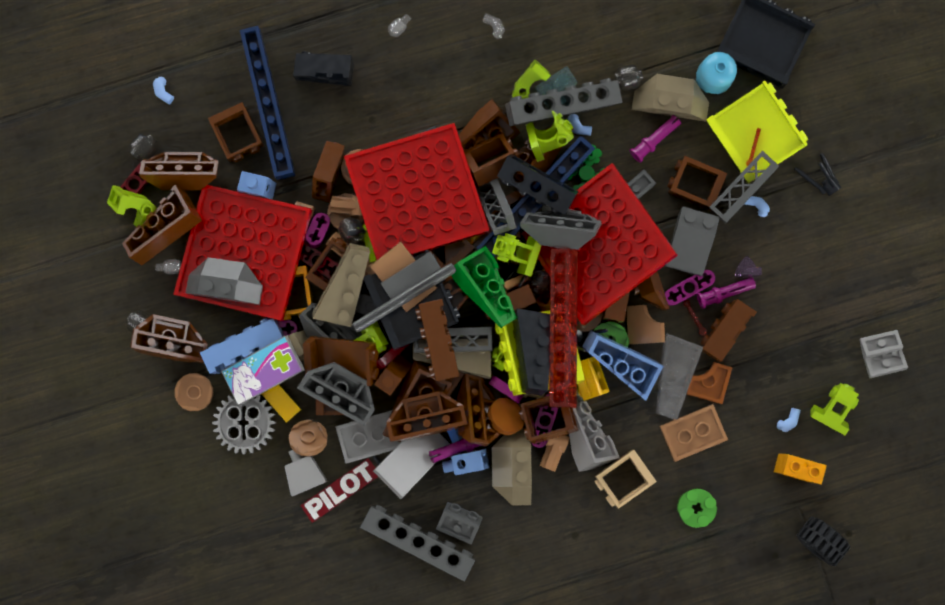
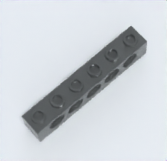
M611 78L600 80V84L596 85L593 82L583 83L581 88H576L575 85L564 87L565 91L558 92L557 89L546 91V95L540 96V93L537 92L529 94V98L522 99L521 96L510 98V102L505 104L509 126L554 118L552 111L557 114L561 113L564 116L622 103L618 80L611 81ZM597 90L602 93L601 99L596 96ZM579 93L584 96V102L579 101ZM561 97H564L566 99V106H563L561 104ZM543 100L548 102V110L543 108ZM525 104H528L530 106V113L525 112Z
M376 505V507L371 506L360 528L465 582L475 562L471 552L465 549L462 552L455 549V544L447 540L445 543L438 540L439 536L430 531L427 534L420 531L422 527L412 522L410 525L403 522L404 518L395 513L393 516L387 514V509L380 505ZM383 518L390 522V526L387 529H382L379 526V521ZM400 527L405 528L407 531V536L404 538H400L396 534V530ZM417 536L424 539V545L421 547L414 545L413 540ZM434 545H438L442 549V553L438 556L431 553V547ZM452 554L459 557V562L455 565L448 562V557Z

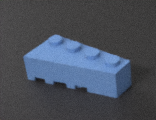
M265 318L260 321V325L247 327L242 330L243 333L234 334L226 338V341L216 343L200 352L209 373L220 374L227 367L284 337L277 320Z
M590 330L582 347L644 400H647L663 365Z

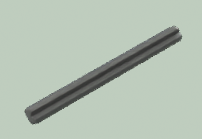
M452 263L446 265L352 324L356 332L362 331L454 274L456 268Z

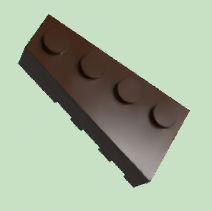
M177 185L172 187V192L167 198L163 197L159 202L161 205L154 212H150L146 216L147 219L143 225H138L122 243L129 258L140 265L145 264L202 221L188 194Z
M442 299L418 304V309H415L417 320L422 321L423 328L419 329L422 340L426 339L428 347H424L426 359H431L432 366H429L431 378L435 377V381L459 376L454 350L452 349L451 336L447 328V318L442 307L444 306Z

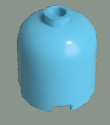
M715 52L708 55L698 66L696 72L698 86L705 93L718 95L726 92L736 77L737 65L729 54Z

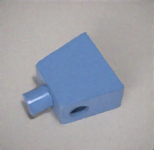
M242 171L237 192L273 200L277 183L268 177Z
M486 449L451 456L452 460L442 462L444 473L454 471L455 475L490 468ZM462 460L465 461V467H463L461 464Z

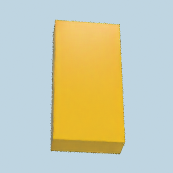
M280 385L262 393V396L285 422L290 421L302 410Z

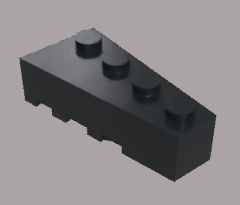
M516 309L514 312L517 318L513 320V335L516 340V355L519 360L522 393L542 396L548 391L554 315Z

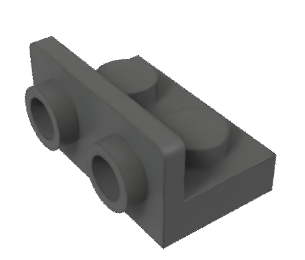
M447 502L436 530L472 544L483 517L474 511L461 508L458 504Z

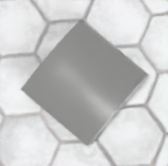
M898 330L860 338L861 350L869 378L907 370L908 365L902 351L903 344Z

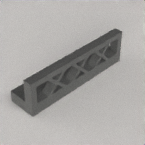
M761 151L709 208L726 224L776 171L779 165L764 151ZM761 157L770 164L766 170H757V161ZM746 173H755L753 184H744V175ZM733 187L742 188V195L739 198H731V189ZM720 201H728L729 209L724 215L715 207Z
M494 179L480 187L475 185L494 236L517 228L513 213L498 179ZM491 187L488 193L481 192L482 190ZM489 199L495 200L493 204H489L487 201ZM494 210L500 211L498 215H492V212ZM498 222L506 223L505 225L495 227Z
M492 327L448 328L452 345L456 346L452 347L454 352L492 351ZM488 338V346H479L475 342L477 339ZM458 339H468L470 341L465 347H460L456 343ZM418 340L415 341L414 353H425L424 348H418Z

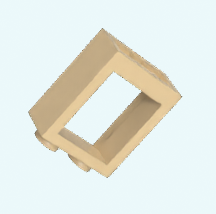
M633 449L596 474L595 478L597 480L594 481L600 491L604 489L607 493L606 500L611 507L616 506L618 509L657 482ZM630 459L645 482L618 500L602 477Z

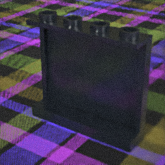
M742 0L717 52L729 54L734 59L738 68L783 89L787 85L794 65L815 24L807 17L795 15L790 9L778 7L777 3L771 0Z
M425 250V253H422V254H420V255H418V256H415V257H413V258H414L415 260H417V259H419L420 257H422L423 255H425L426 253H428L429 251H428V250ZM376 273L364 276V282L376 308L391 300ZM444 279L435 285L437 289L418 304L442 299L444 305L442 307L446 314L448 328L459 323L458 318L461 316L457 307H452L450 300L453 298L449 289L445 290L442 284L445 282ZM418 304L407 312L400 306L381 318L393 350L422 339L419 329L423 328L422 321L417 320L415 309H418Z

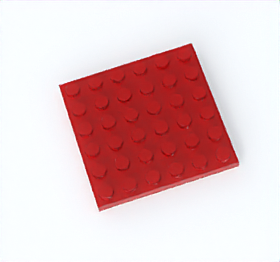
M455 123L344 156L376 260L399 242L413 256L423 253L425 250L429 251L490 232Z
M613 163L577 190L579 192L570 207L572 210L581 211V214L590 215L601 221L602 225L596 236L581 248L572 249L571 251L542 245L538 255V260L580 323L584 326L678 256ZM524 231L521 234L527 241L530 235Z
M206 185L201 190L196 208L202 221L190 231L174 295L283 321L312 209ZM208 257L244 262L263 285L260 305L185 294L188 276Z

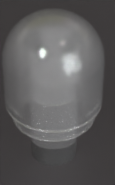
M405 14L401 19H395L388 26V33L392 37L400 36L406 30V24L411 18Z
M179 259L164 260V263L156 264V271H164L165 274H179L182 262Z

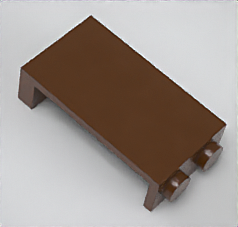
M310 336L303 343L305 374L307 371L335 362L363 379H367V386H372L379 378L380 370L377 368L379 353L376 350L375 342Z

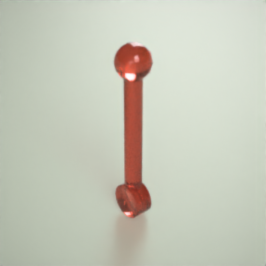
M757 128L750 157L746 161L747 166L753 161L761 128Z
M684 300L683 305L687 307L698 326L699 334L705 335L707 330L701 326L690 306V301Z

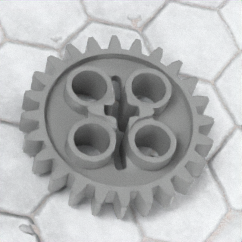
M228 395L229 402L222 400L223 408L216 407L220 413L213 415L218 418V421L212 422V424L218 425V428L214 429L213 432L220 433L216 439H223L222 446L229 444L228 451L235 447V453H238L240 449L242 454H246L247 449H249L250 453H254V447L261 450L260 444L267 445L265 439H272L269 432L275 431V429L271 428V425L276 424L275 421H271L275 414H269L272 406H265L268 402L267 400L260 402V395L238 406L235 399ZM244 405L246 406L245 420L249 421V424L245 425L246 440H243L244 426L240 425V421L244 420ZM255 407L258 409L259 414L253 419L249 413ZM233 408L239 410V416L236 419H233L230 415ZM233 427L239 430V435L236 438L230 435V430ZM252 427H256L259 431L256 438H252L249 434Z

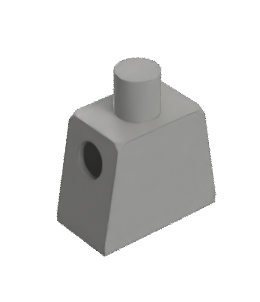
M293 450L289 451L292 463L285 465V471L291 496L328 482L313 456L303 458V456L295 453Z

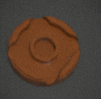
M499 398L488 409V419L491 420L492 427L500 434H516L525 423L520 417L519 411L522 409L511 399Z

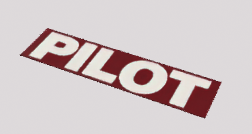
M367 458L300 505L312 523L376 479L378 476L373 472L375 470L374 465Z

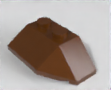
M163 152L150 159L142 160L139 176L161 190H171L174 185H177L182 190H201L217 178L219 161L203 152Z
M658 271L633 289L635 295L638 294L639 298L663 311L669 309Z
M152 314L133 328L130 348L141 354L176 361L204 363L200 352L206 350L208 344L190 322Z
M464 374L456 401L463 404L468 425L459 427L458 435L469 443L487 446L500 435L492 427L491 420L488 419V409L496 399L490 389L484 384L485 381L482 377Z
M441 391L401 400L386 422L390 442L411 440L468 425L463 404Z

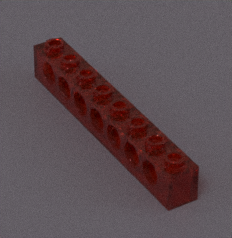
M570 248L551 249L549 407L577 408L578 252Z

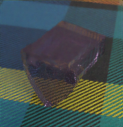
M746 256L738 264L735 277L750 278L761 276L762 267H756L754 262Z

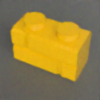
M594 357L582 360L581 366L585 380L578 384V394L583 398V401L610 392L599 361Z

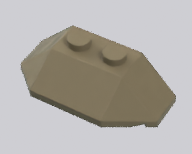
M656 74L634 91L631 110L667 116L675 115L679 118L706 122L709 101L694 79Z
M522 428L516 434L503 435L492 447V487L511 505H531V442L526 439L524 433L526 428Z

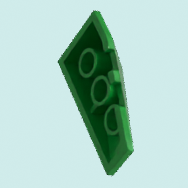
M486 246L454 265L456 272L451 276L457 285L500 328L517 318L510 297L506 295L504 280L500 278L498 263Z

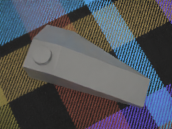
M578 390L566 391L570 396L578 431L570 433L569 436L572 455L579 472L592 470L620 459L613 440L609 435L606 437L600 428L602 426L601 422L594 419L591 414L592 409L586 400L583 401V398L578 394Z

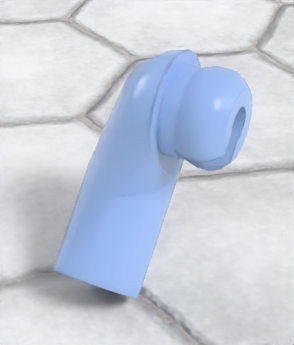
M164 77L156 78L153 82L155 95L167 104H171L174 96L165 91L166 79Z
M571 114L568 117V121L574 128L572 131L574 134L591 136L592 127L583 126L578 119V115Z
M751 196L745 203V205L756 206L760 217H766L768 212H770V207L760 197Z
M791 408L789 418L784 421L779 420L777 422V429L788 432L796 427L801 410Z

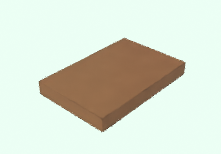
M399 242L371 264L370 267L383 282L414 262L415 259L405 246ZM433 286L402 305L403 309L406 312L437 289V287Z
M713 404L659 426L674 462L728 440Z

